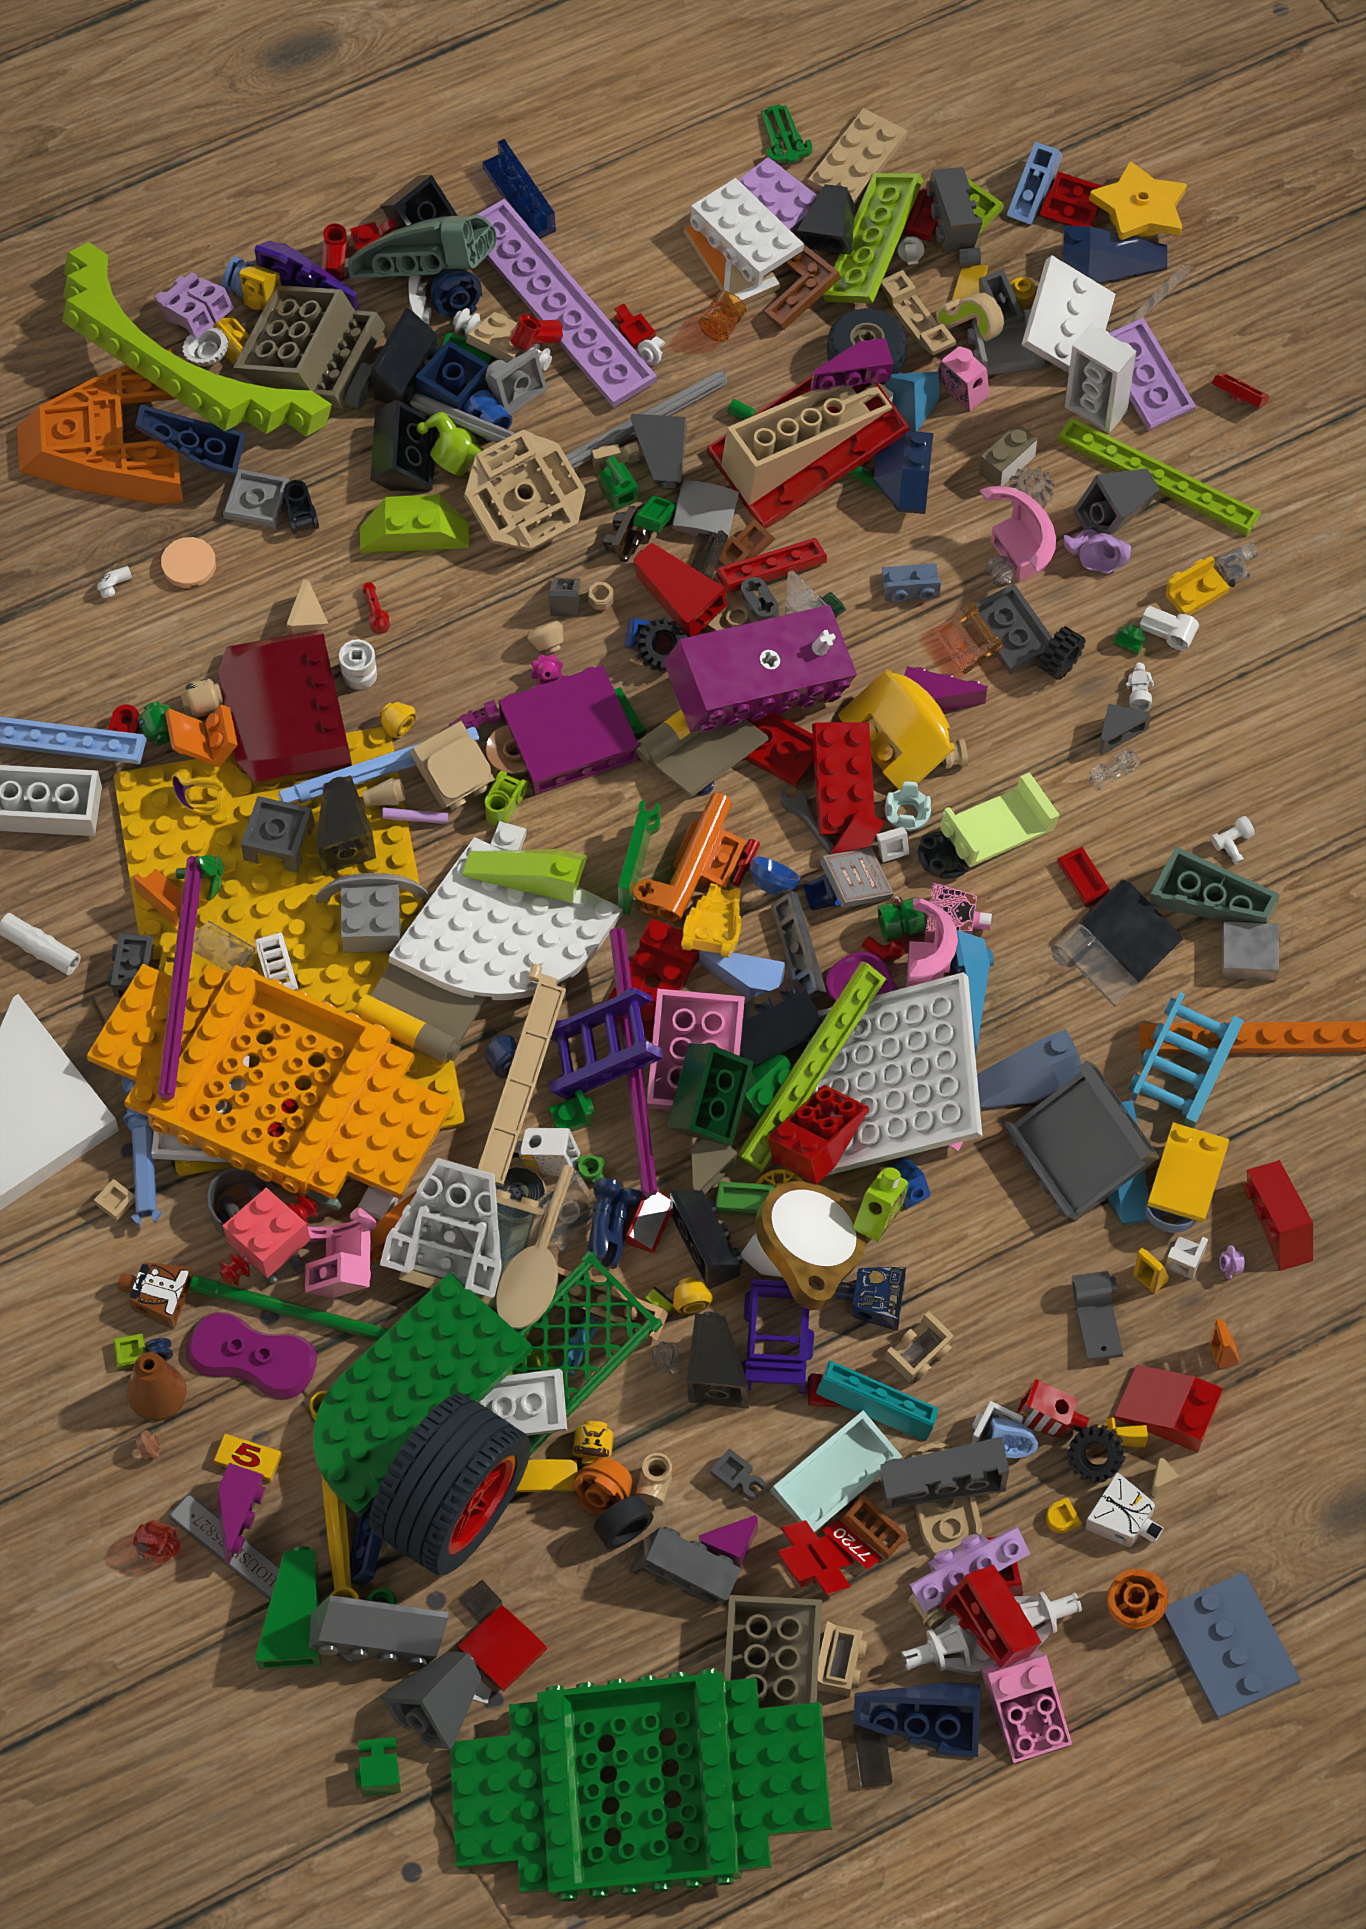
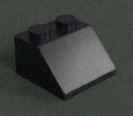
M418 175L380 205L387 218L395 220L397 229L429 219L458 216L432 175Z

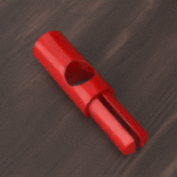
M754 839L748 840L737 864V870L731 881L734 886L738 887L741 885L746 872L750 868L751 861L760 846V843Z

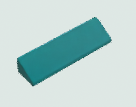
M830 1360L826 1365L817 1388L818 1395L856 1412L864 1411L868 1417L922 1441L928 1439L934 1428L939 1410L938 1407Z

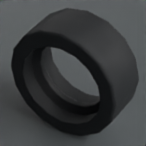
M632 1495L618 1501L602 1513L595 1521L593 1529L607 1549H614L639 1536L652 1523L654 1515L640 1495Z

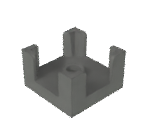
M257 796L241 842L244 860L257 863V853L283 859L285 870L298 873L302 863L301 847L306 832L311 836L315 825L312 808Z

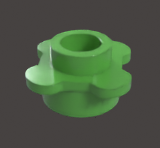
M588 1155L580 1156L577 1159L578 1172L575 1174L577 1182L584 1183L588 1181L594 1183L596 1179L604 1178L602 1170L606 1162L602 1157ZM589 1168H592L593 1171H592V1172H588V1169H589Z

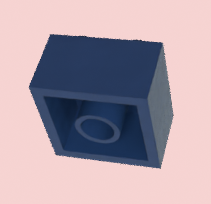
M447 340L415 377L417 392L462 411L464 404L473 394L481 390H488L486 372L489 364Z

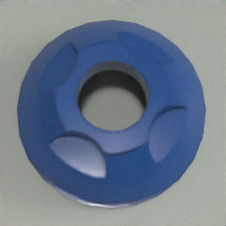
M754 856L751 861L750 871L755 880L754 884L765 892L780 895L796 888L800 881V876L795 871L777 861L761 856Z

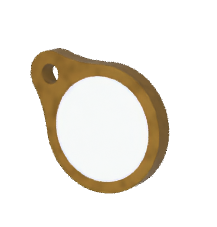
M792 1181L781 1184L773 1189L761 1204L755 1219L756 1234L763 1251L783 1276L795 1301L809 1310H820L827 1305L835 1294L838 1285L851 1274L860 1262L865 1252L866 1236L852 1229L857 1214L838 1194L815 1183ZM809 1282L815 1283L820 1290L813 1289Z

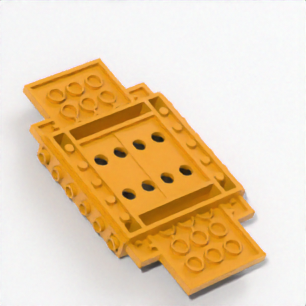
M145 964L141 965L87 1054L88 1061L136 1082L124 1101L125 1107L147 1116L148 1124L155 1132L162 1135L169 1134L177 1138L183 1145L196 1146L210 1157L225 1159L237 1169L243 1170L245 1168L252 1171L264 1181L272 1180L281 1184L285 1190L291 1193L299 1192L306 1196L310 1190H313L335 1200L349 1176L401 1200L454 1106V1100L404 1079L414 1061V1054L391 1044V1032L382 1025L363 1021L354 1013H345L338 1010L327 1001L320 1002L315 1000L302 990L295 991L290 989L277 979H267L249 967L242 968L235 965L231 973L207 964L195 985L188 984L175 1096L171 1100H162L157 1092L172 976ZM262 1032H268L272 1034L273 1041L263 1045L257 1041V1036ZM248 1055H255L260 1059V1063L256 1067L249 1068L243 1064V1060ZM313 1055H321L324 1057L325 1063L321 1067H312L308 1060ZM235 1078L243 1079L246 1082L245 1088L240 1091L231 1089L229 1084ZM300 1078H307L311 1081L312 1085L308 1090L302 1091L295 1087V1082ZM292 1099L296 1101L298 1110L292 1114L283 1112L281 1105L284 1104L285 1100ZM222 1101H227L232 1104L233 1108L227 1114H220L215 1109L216 1105ZM273 1123H280L284 1127L285 1132L280 1137H272L268 1134L269 1126Z

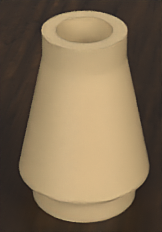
M390 778L368 790L362 791L366 807L400 805L401 801L406 800L401 779L394 780Z

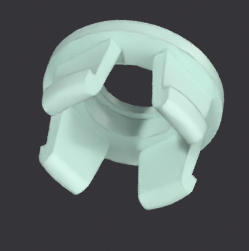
M903 782L900 790L887 794L884 810L885 817L895 828L904 827L905 831L918 830L930 818V796H925L918 790L917 783ZM909 804L917 809L918 815L916 818L911 815L900 814L898 816L897 811L902 805Z

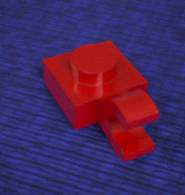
M390 219L383 222L379 227L376 226L375 222L350 228L356 251L370 242L395 231L397 226L395 220Z
M624 303L614 308L617 313L614 318L619 324L618 331L634 350L638 348L642 341L652 340L656 337V331L641 313L633 316Z

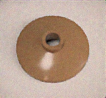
M508 725L498 728L490 735L486 744V755L490 764L498 771H506L507 774L525 773L527 769L520 753L516 756L510 755L512 752L519 753Z

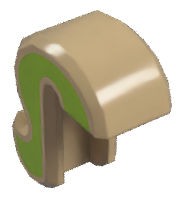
M975 293L961 301L954 299L941 305L936 313L938 324L943 323L947 329L976 317L977 326L986 342L997 337L1002 332L1004 325L1001 308L995 299L986 293Z

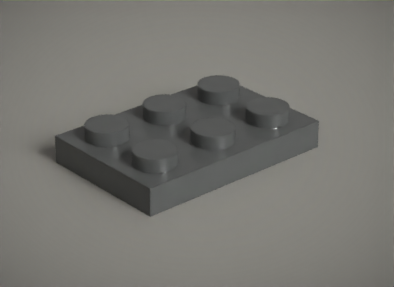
M1015 584L967 607V614L1009 674L1041 659L1040 656L1045 652V646L1049 645V640L1052 638Z

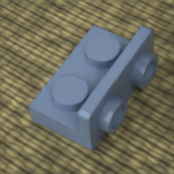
M936 563L882 567L885 601L902 602L907 599L920 598L929 600L934 597H940L941 582L940 578H938Z

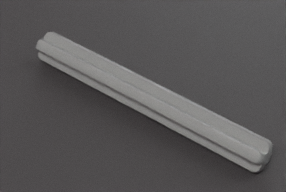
M419 393L414 394L413 399L410 400V405L414 409L431 416L438 412H444L453 421L455 426L464 428L496 443L514 434L512 431Z

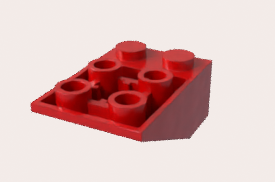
M823 1085L767 1137L773 1162L818 1184L836 1167L867 1114L869 1107Z

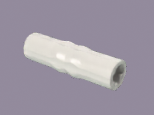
M11 913L6 914L0 921V935L21 947L25 952L33 954L37 959L48 963L66 975H71L78 967L81 960L80 954L58 942L51 935L45 934L41 929L31 926Z

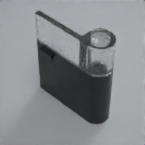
M1122 879L1052 946V958L1061 967H1073L1075 965L1115 1007L1184 938L1130 882Z

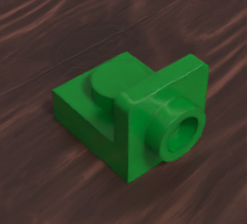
M581 1089L575 1091L576 1098L549 1107V1113L555 1128H568L571 1132L592 1125L591 1114L595 1113L590 1097L585 1098Z

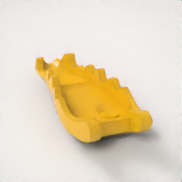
M710 884L706 896L703 895L701 900H698L696 908L692 907L689 915L686 917L681 943L682 950L690 951L691 949L708 951L719 953L720 956L727 958L732 955L737 947L741 933L740 888L725 890L721 886L718 887L717 884Z

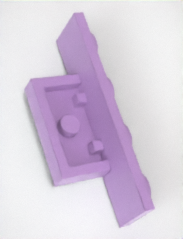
M1017 1526L990 1541L981 1533L978 1535L972 1534L965 1537L961 1544L955 1548L944 1549L934 1556L935 1559L927 1562L932 1572L909 1585L922 1612H925L942 1603L966 1574L993 1564L1000 1571L1028 1556L1030 1552Z

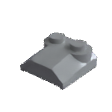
M535 348L507 363L503 360H497L487 368L486 382L489 392L510 415L548 389L540 365L538 350Z

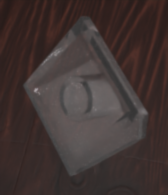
M576 1170L572 1174L549 1241L561 1253L591 1229L593 1205L596 1203L595 1198ZM556 1186L537 1200L539 1201L538 1207L546 1209L540 1231Z

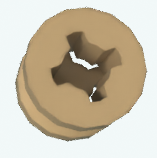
M964 738L954 742V751L943 760L945 769H950L953 765L958 764L961 767L968 766V754Z

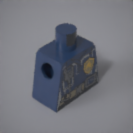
M906 1267L859 1268L856 1284L841 1282L837 1287L836 1299L853 1301L852 1317L898 1331Z

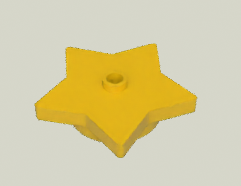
M1129 162L1119 182L1092 190L1089 200L1109 213L1112 223L1117 228L1120 240L1132 236L1148 237L1158 233L1180 236L1182 224L1176 206L1184 196L1187 184L1154 179L1136 164Z

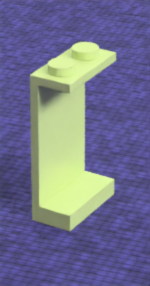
M1029 772L1020 776L1016 789L957 815L954 814L950 807L946 808L940 826L943 834L949 837L954 844L958 856L964 859L969 867H972L1054 831L1060 815Z

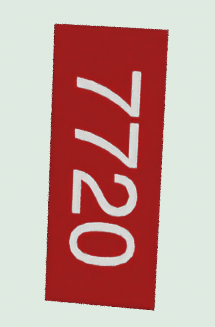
M838 1519L822 1530L867 1570L882 1559L880 1555Z

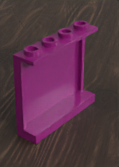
M603 665L588 667L582 672L571 676H561L556 681L545 685H535L527 691L518 694L512 693L499 700L500 715L505 718L530 776L534 795L639 760L636 749L639 747L638 742Z

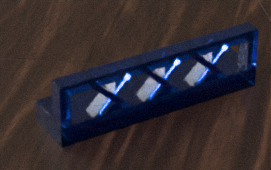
M505 139L498 141V155L483 161V170L502 198H505L539 239L556 232L555 212Z

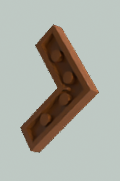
M804 245L802 252L783 263L800 279L764 310L766 316L782 330H785L841 279L839 271L806 245Z

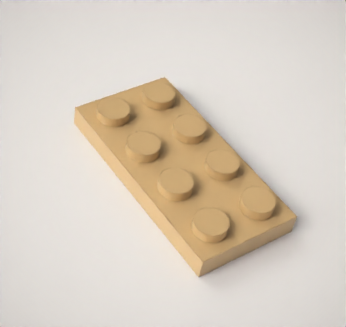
M863 108L809 177L808 186L818 191H821L825 184L847 187L854 204H856L867 190L873 173L881 172L907 138L908 130Z

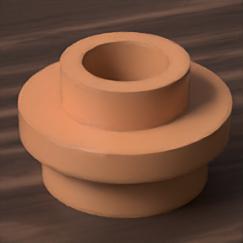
M147 1430L141 1432V1436L136 1438L137 1447L145 1460L151 1457L153 1459L159 1457V1450L162 1449V1446L155 1433L150 1434Z

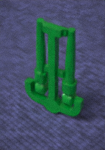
M774 105L761 111L771 147L766 149L767 157L776 163L788 162L794 164L799 159L811 155V140H805L803 144L802 137L798 134L787 105ZM784 111L790 131L785 130L779 112ZM768 114L774 115L780 133H774L767 116ZM790 136H792V137H791V140H792L793 145L795 146V150L792 149V146H791V144H790V141H789V138H788V137H790ZM781 138L787 151L785 155L779 142V139Z

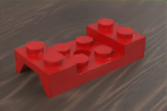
M651 918L639 940V948L629 964L632 988H637L652 996L653 1002L640 1007L644 1035L650 1042H653L657 989L682 991L699 959V950H682V930ZM649 978H657L661 984L658 987L650 988L645 984V981ZM615 987L613 988L608 1000L617 997V991ZM620 1016L616 1018V1021L620 1022Z

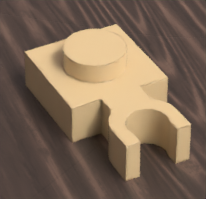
M637 442L619 448V445L616 444L612 446L604 445L592 450L595 474L602 472L608 467L606 460L611 456H615L619 463L640 461Z

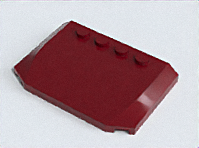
M322 629L226 647L218 669V676L224 705L230 707L237 740L234 755L237 768L251 779L255 787L325 775L352 766Z

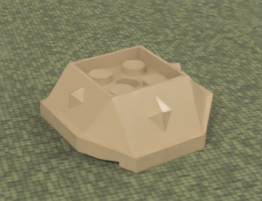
M521 430L476 454L464 498L491 543L531 551L577 526L586 490L558 443L533 435V433L526 430ZM521 489L528 491L530 499L520 498L517 491Z

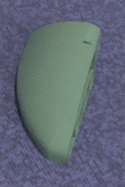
M480 215L446 216L421 221L397 229L358 250L348 261L350 278L432 275L439 273L442 269H473L495 248L497 240L496 231L493 225Z

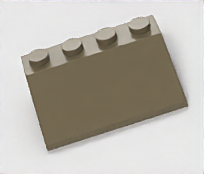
M729 1595L724 1676L727 1681L756 1678L759 1708L817 1702L822 1600Z

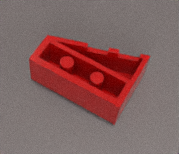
M1278 1160L1247 1169V1182L1243 1184L1244 1191L1248 1200H1252L1257 1218L1262 1225L1279 1270L1282 1271L1312 1262L1313 1221L1281 1161Z
M994 1564L966 1574L940 1605L945 1611L951 1610L960 1619L958 1625L963 1630L969 1629L978 1638L976 1643L1000 1668L1029 1658L1042 1643L1036 1630L1030 1624L1020 1604L1012 1595L1004 1578L999 1574Z

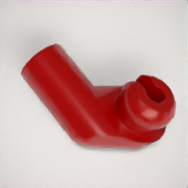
M868 936L861 945L868 953L876 955L883 961L897 960L904 955L905 944L900 939H894L888 945H881Z

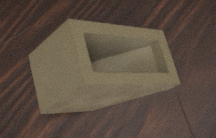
M697 1139L691 1148L693 1190H702L706 1196L737 1165V1152L731 1146Z

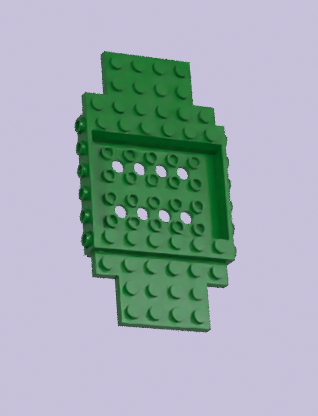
M717 1669L700 1670L699 1675L687 1676L685 1672L670 1673L668 1678L656 1679V1676L651 1675L641 1676L635 1682H625L624 1679H611L607 1681V1685L595 1686V1683L583 1682L576 1684V1688L564 1689L563 1686L558 1685L546 1687L545 1691L537 1692V1701L509 1704L511 1735L455 1741L450 1749L456 1867L461 1869L518 1863L519 1889L522 1894L549 1891L560 1902L576 1901L577 1896L589 1895V1898L601 1899L608 1897L609 1892L621 1891V1895L625 1896L637 1895L640 1893V1889L652 1888V1892H667L671 1890V1886L683 1885L684 1889H697L703 1887L702 1883L715 1882L717 1886H727L734 1884L736 1879H742V1871L772 1868L770 1836L832 1830L822 1704L814 1702L759 1708L756 1678L727 1681L724 1674L718 1672ZM666 1729H673L677 1733V1740L671 1746H664L660 1743V1734ZM606 1735L612 1736L615 1739V1747L608 1753L601 1752L598 1748L599 1740ZM668 1760H675L679 1764V1771L673 1777H666L662 1773V1766ZM608 1766L614 1767L617 1770V1778L610 1784L603 1783L600 1779L601 1771ZM670 1791H677L681 1794V1803L676 1808H668L664 1804V1797ZM607 1798H616L619 1801V1810L613 1815H607L602 1810V1804ZM673 1822L681 1823L684 1827L683 1835L677 1840L669 1839L666 1834L667 1827ZM610 1829H617L621 1832V1841L616 1846L605 1844L604 1835Z

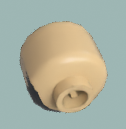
M211 679L190 682L185 687L186 693L181 694L184 711L190 710L195 718L208 716L214 713L220 704L223 705L219 684H214Z

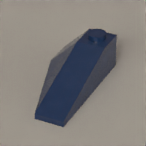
M1064 226L1061 261L1097 283L1109 280L1111 283L1120 281V278L1130 275L1139 277L1167 270V245L1136 237L1120 240L1118 233L1090 226Z
M140 405L135 424L136 429L208 470L236 477L246 433L232 429L223 431L214 424Z
M947 1682L855 1693L854 1724L888 1736L894 1734L909 1739V1743L917 1746L923 1744L935 1748L938 1753L946 1756L978 1757L979 1683Z

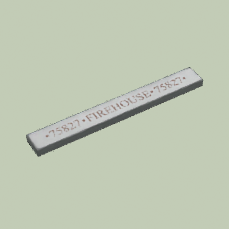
M188 1493L168 1515L169 1519L266 1599L271 1601L280 1567L246 1539L240 1554H234L230 1564L225 1563L219 1517ZM336 1654L338 1658L351 1668L358 1661L349 1658V1654Z

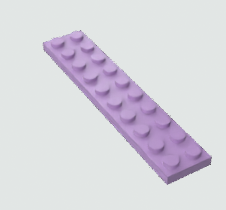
M505 198L477 214L487 219L496 231V246L485 258L538 320L560 321L563 325V338L558 344L613 408L657 382V375Z

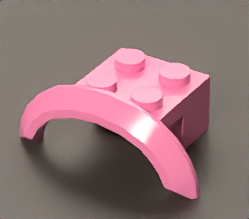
M991 486L981 489L980 493L986 501L1002 499L1013 502L1012 518L992 527L991 543L1018 582L1047 569V565L1055 551L1056 535L1046 511L1036 500L1015 488Z
M920 898L913 899V910L924 912L936 921L934 943L910 941L906 987L947 977L943 975L950 971V962L955 956L958 943L957 931L952 918L936 904Z
M356 1208L350 1214V1219H353V1221L326 1227H308L311 1239L309 1242H326V1257L305 1265V1293L337 1298L370 1287V1232L376 1228V1220L364 1209Z

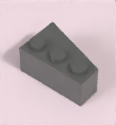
M660 1527L643 1539L629 1572L638 1575L639 1571L643 1570L657 1576L656 1582L665 1586L668 1580L683 1588L682 1593L719 1607L728 1601L741 1568L735 1566L734 1561L724 1555L716 1556L708 1552L705 1545L696 1541L689 1542L681 1538L678 1531L669 1527Z

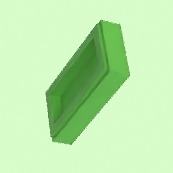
M719 1181L715 1203L717 1212L757 1215L761 1204L777 1186Z

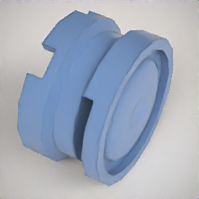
M237 256L233 257L224 272L222 287L225 288L227 293L235 292L238 297L243 298L239 272L243 268L257 264L251 261L244 262L242 258Z

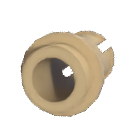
M914 1594L909 1597V1603L914 1606L924 1619V1626L934 1629L944 1622L945 1616L943 1615L944 1610L935 1606L922 1612Z

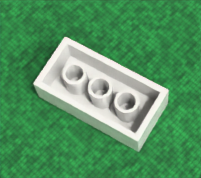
M1090 324L1072 345L1065 408L1109 434L1127 413L1136 350L1128 343L1121 342L1112 337L1106 330L1099 329Z
M0 765V831L95 836L102 790L98 771Z

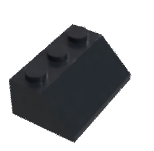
M409 308L404 310L371 367L374 399L386 404L396 399L404 404H407L408 401L410 402L417 390L415 377L440 350V346L437 343V334Z
M397 399L375 411L371 481L390 491L429 492L433 489L434 460L430 452L436 440V427L429 428L426 434H420L417 431V425L425 422L430 417Z
M797 978L792 981L783 982L779 987L767 993L759 994L753 1000L744 1004L739 1056L753 1061V1067L812 1038L823 1022L809 994Z
M702 1190L670 1192V1216L707 1289H712L739 1277L740 1265L743 1264L742 1257L738 1249H732L729 1244L730 1234L724 1223L719 1224L715 1216L718 1215L713 1200L711 1198L707 1200Z

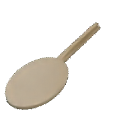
M563 1165L536 1245L519 1252L510 1261L500 1279L496 1297L497 1311L499 1316L513 1329H523L535 1323L547 1310L555 1294L558 1281V1267L555 1257L547 1247L574 1172V1168L569 1165Z

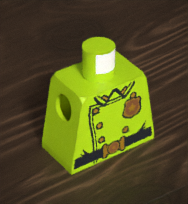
M889 1167L879 1173L865 1193L852 1228L877 1242L883 1237L903 1207L909 1183L901 1178V1174L897 1169ZM879 1203L882 1207V1213L875 1214Z

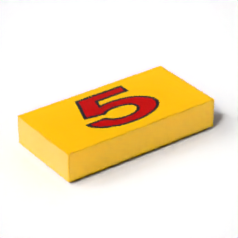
M224 1434L214 1463L227 1468L229 1463L261 1473L263 1474V1480L272 1482L282 1453L266 1446Z

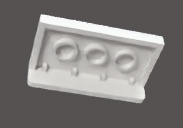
M736 178L691 205L690 223L694 230L706 237L709 244L713 248H717L725 256L727 262L734 265L742 273L743 277L756 287L762 284L764 275L803 251L804 243Z

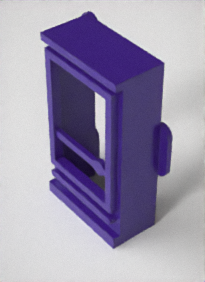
M751 1279V1291L745 1294L744 1320L749 1322L747 1360L742 1361L740 1366L739 1388L741 1391L747 1392L751 1391V1383L799 1385V1394H805L807 1360L813 1357L814 1332L808 1329L809 1309L802 1307L801 1337H796V1335H790L789 1337L756 1335L758 1297L794 1298L786 1281ZM755 1340L783 1341L790 1344L800 1342V1355L754 1354Z

